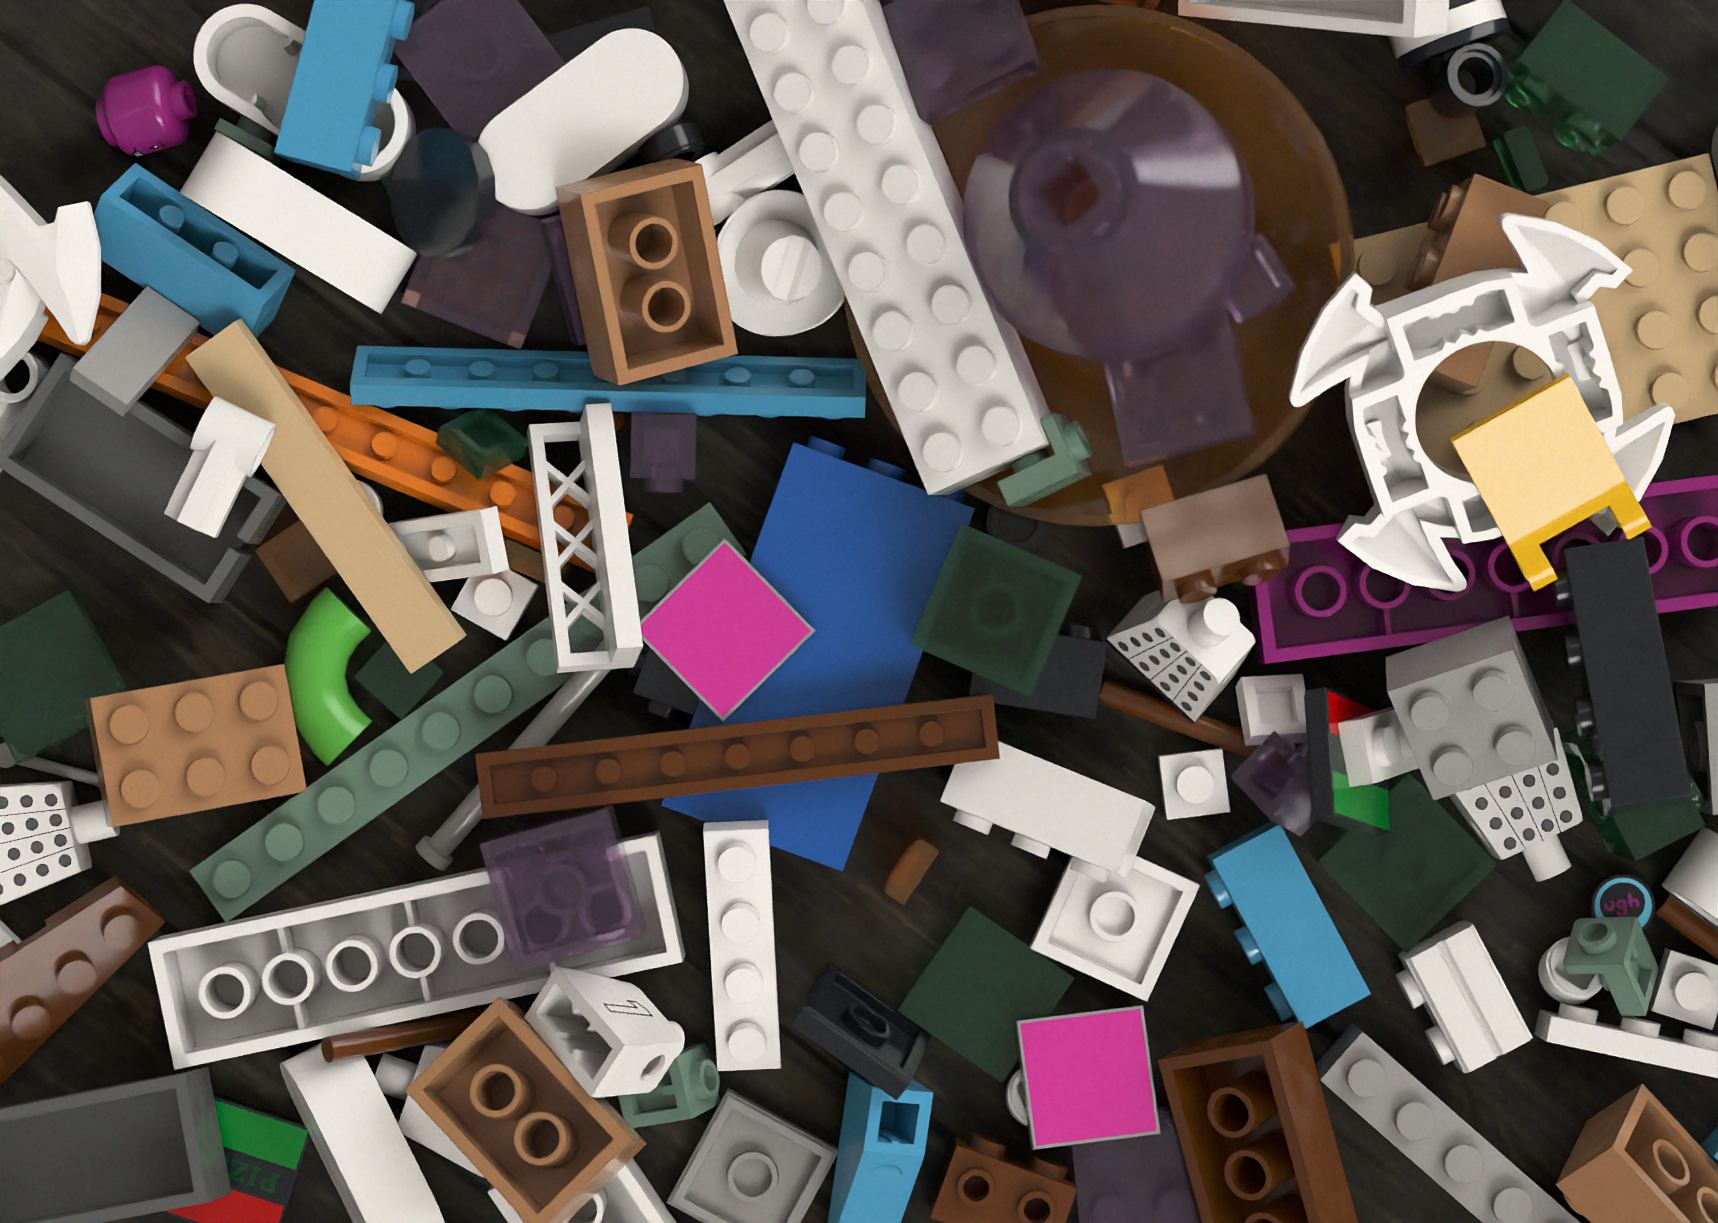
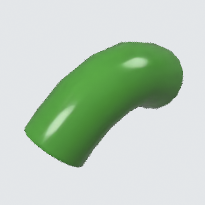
M327 586L312 599L290 632L283 663L285 665L295 727L312 752L326 766L372 722L349 694L345 677L350 656L358 644L372 630Z

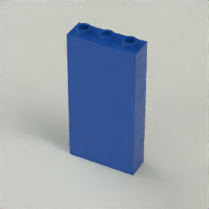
M810 436L806 447L793 442L750 564L816 631L724 721L700 699L689 729L904 704L975 508L962 504L966 492L958 490L949 495H928L926 490L902 482L906 470L873 458H870L867 468L857 466L842 460L846 451L845 448ZM878 773L668 797L663 799L661 806L708 823L768 820L769 842L771 846L843 871Z

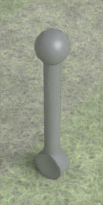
M13 743L0 744V767L2 768L21 765L95 785L100 789L98 773L21 753L17 745Z

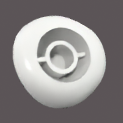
M770 190L754 195L734 211L719 232L716 240L731 319L740 327L765 336L794 335L824 323L843 304L846 295L804 194L789 190Z

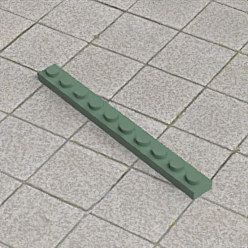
M710 502L631 557L640 621L724 538L743 557L747 555ZM595 584L583 591L579 596L584 598ZM599 595L591 603L598 611H600ZM568 603L565 604L566 618L574 610ZM582 614L568 629L570 653L593 652L604 639L603 631ZM550 616L307 787V791L298 793L191 869L190 873L226 923L231 921L564 685L574 672L557 673Z

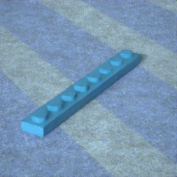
M357 346L350 380L351 405H375L382 408L423 406L440 407L449 410L459 408H500L508 411L539 409L567 410L574 413H583L586 404L611 403L612 411L631 412L634 414H650L655 412L694 413L700 416L716 414L758 415L766 418L779 416H810L826 419H841L844 417L865 418L866 359L732 355L618 386L593 375L588 352Z

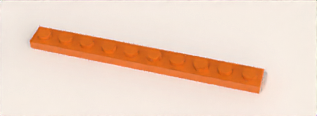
M101 293L91 340L85 346L75 344L69 339L55 316L46 306L44 313L49 319L37 340L82 358L130 304ZM197 333L150 387L206 410L213 400V396L185 357L211 338ZM276 366L350 471L450 513L497 506L502 535L541 550L532 472L372 405H351L350 396ZM549 480L550 494L552 496L559 487ZM567 494L552 509L554 521L575 538L589 523L588 510ZM626 512L627 527L629 530V527L632 523L633 514ZM590 534L583 544L593 551ZM557 541L558 557L566 549L559 541ZM575 554L567 561L596 573L592 567Z

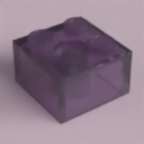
M613 804L489 838L480 843L515 972L641 938L645 935L647 926Z

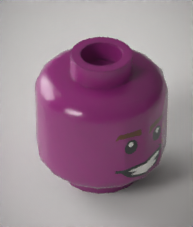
M155 65L112 77L105 85L103 97L98 98L96 102L97 121L105 140L113 147L119 146L123 152L132 157H138L184 143L190 132V119L195 118L198 112L197 101L189 83L185 80L178 81L175 75L162 65Z

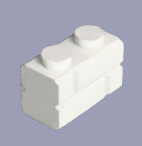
M1466 920L1459 921L1434 934L1433 937L1425 939L1398 954L1405 970L1396 974V979L1413 1009L1423 1004L1429 1014L1434 1027L1426 1030L1425 1034L1443 1065L1453 1060L1455 1066L1465 1074L1496 1059L1497 1056L1506 1054L1525 1044L1533 1038L1472 923Z

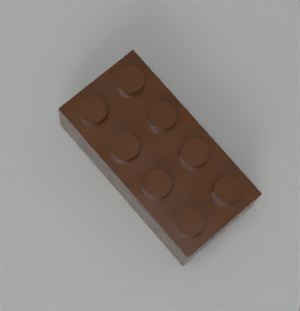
M1303 1021L1193 1040L1158 1060L1202 1223H1358Z

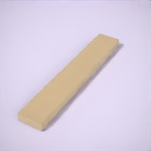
M242 318L234 321L185 357L213 398L217 396L276 425L272 440L260 464L410 674L462 640L466 633Z

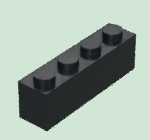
M1643 537L1629 540L1625 539L1564 549L1559 560L1560 569L1554 570L1558 579L1551 582V589L1556 609L1567 608L1571 633L1562 634V648L1568 673L1579 672L1583 696L1575 697L1573 699V706L1579 736L1590 735L1595 761L1585 762L1586 781L1591 801L1602 800L1605 817L1685 805L1692 793Z

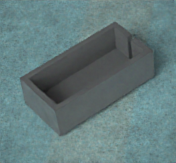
M60 353L1 444L0 468L207 603H222L252 557V554L242 549L245 543L260 545L286 505L287 500L277 487L254 473L252 477H246L217 538L197 531L164 514L178 481L194 452L190 449L194 433L140 398L122 417L69 380L73 367L80 359Z
M208 1067L0 1107V1223H103L209 1203L232 1193Z

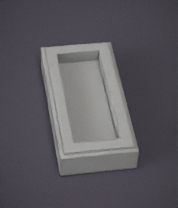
M147 286L73 367L69 380L123 417L197 334L200 321Z

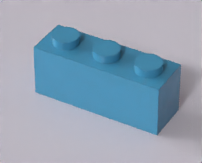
M314 0L274 151L278 156L290 162L358 180L363 165L373 166L381 139V129L375 128L373 125L379 102L389 104L394 92L398 66L390 64L396 39L405 41L408 37L414 15L415 4L406 0Z
M137 163L131 166L101 195L93 215L101 245V260L144 289L147 286L152 288L200 321L199 326L214 336L234 321L242 318L252 334L257 338L274 320L296 271Z
M1272 820L1206 855L1213 870L1203 876L1221 909L1230 904L1235 909L1243 927L1235 930L1234 934L1250 964L1254 965L1262 960L1273 983L1264 987V990L1281 1021L1292 1017L1294 1022L1303 1021L1305 1029L1371 994L1280 823Z

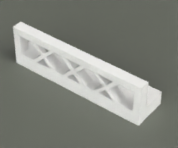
M611 403L586 404L580 422L529 424L527 429L557 673L634 667L643 648ZM579 441L581 463L569 477H566L546 461L544 443ZM582 475L585 491L575 484ZM549 480L559 487L552 496L550 494ZM566 494L588 510L589 523L576 538L557 524L553 518L552 509ZM590 534L593 551L583 544ZM557 541L566 547L559 557ZM573 554L582 559L596 572L597 583L584 598L561 581L560 569ZM598 595L600 611L591 605ZM564 601L574 608L567 618ZM581 614L603 631L606 651L570 653L568 629Z

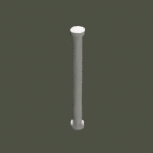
M604 639L593 652L606 651ZM611 669L574 672L508 750L545 746ZM479 783L432 837L424 836L415 846L418 853L429 864L441 871H445L453 862L450 854L482 819Z

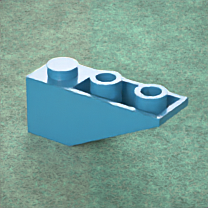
M849 1071L828 1223H901L925 1155L934 1092L912 1079L910 1085L896 1101L859 1073Z

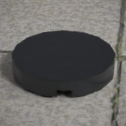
M435 128L423 130L408 141L395 164L390 184L392 215L398 233L410 249L426 257L448 258L464 255L477 246L483 237L484 232L478 231L482 227L484 217L491 218L496 202L495 175L488 153L480 143L472 142L466 136L468 134L459 129Z

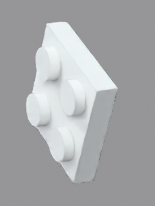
M1070 856L1033 937L1030 948L1144 1001H1148L1200 885L1139 856L1135 857L1127 878L1110 872L1106 883H1103L1069 869L1074 858Z

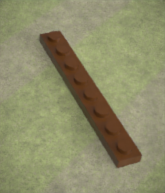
M993 694L485 752L477 753L475 757L483 819L994 760L1000 759Z

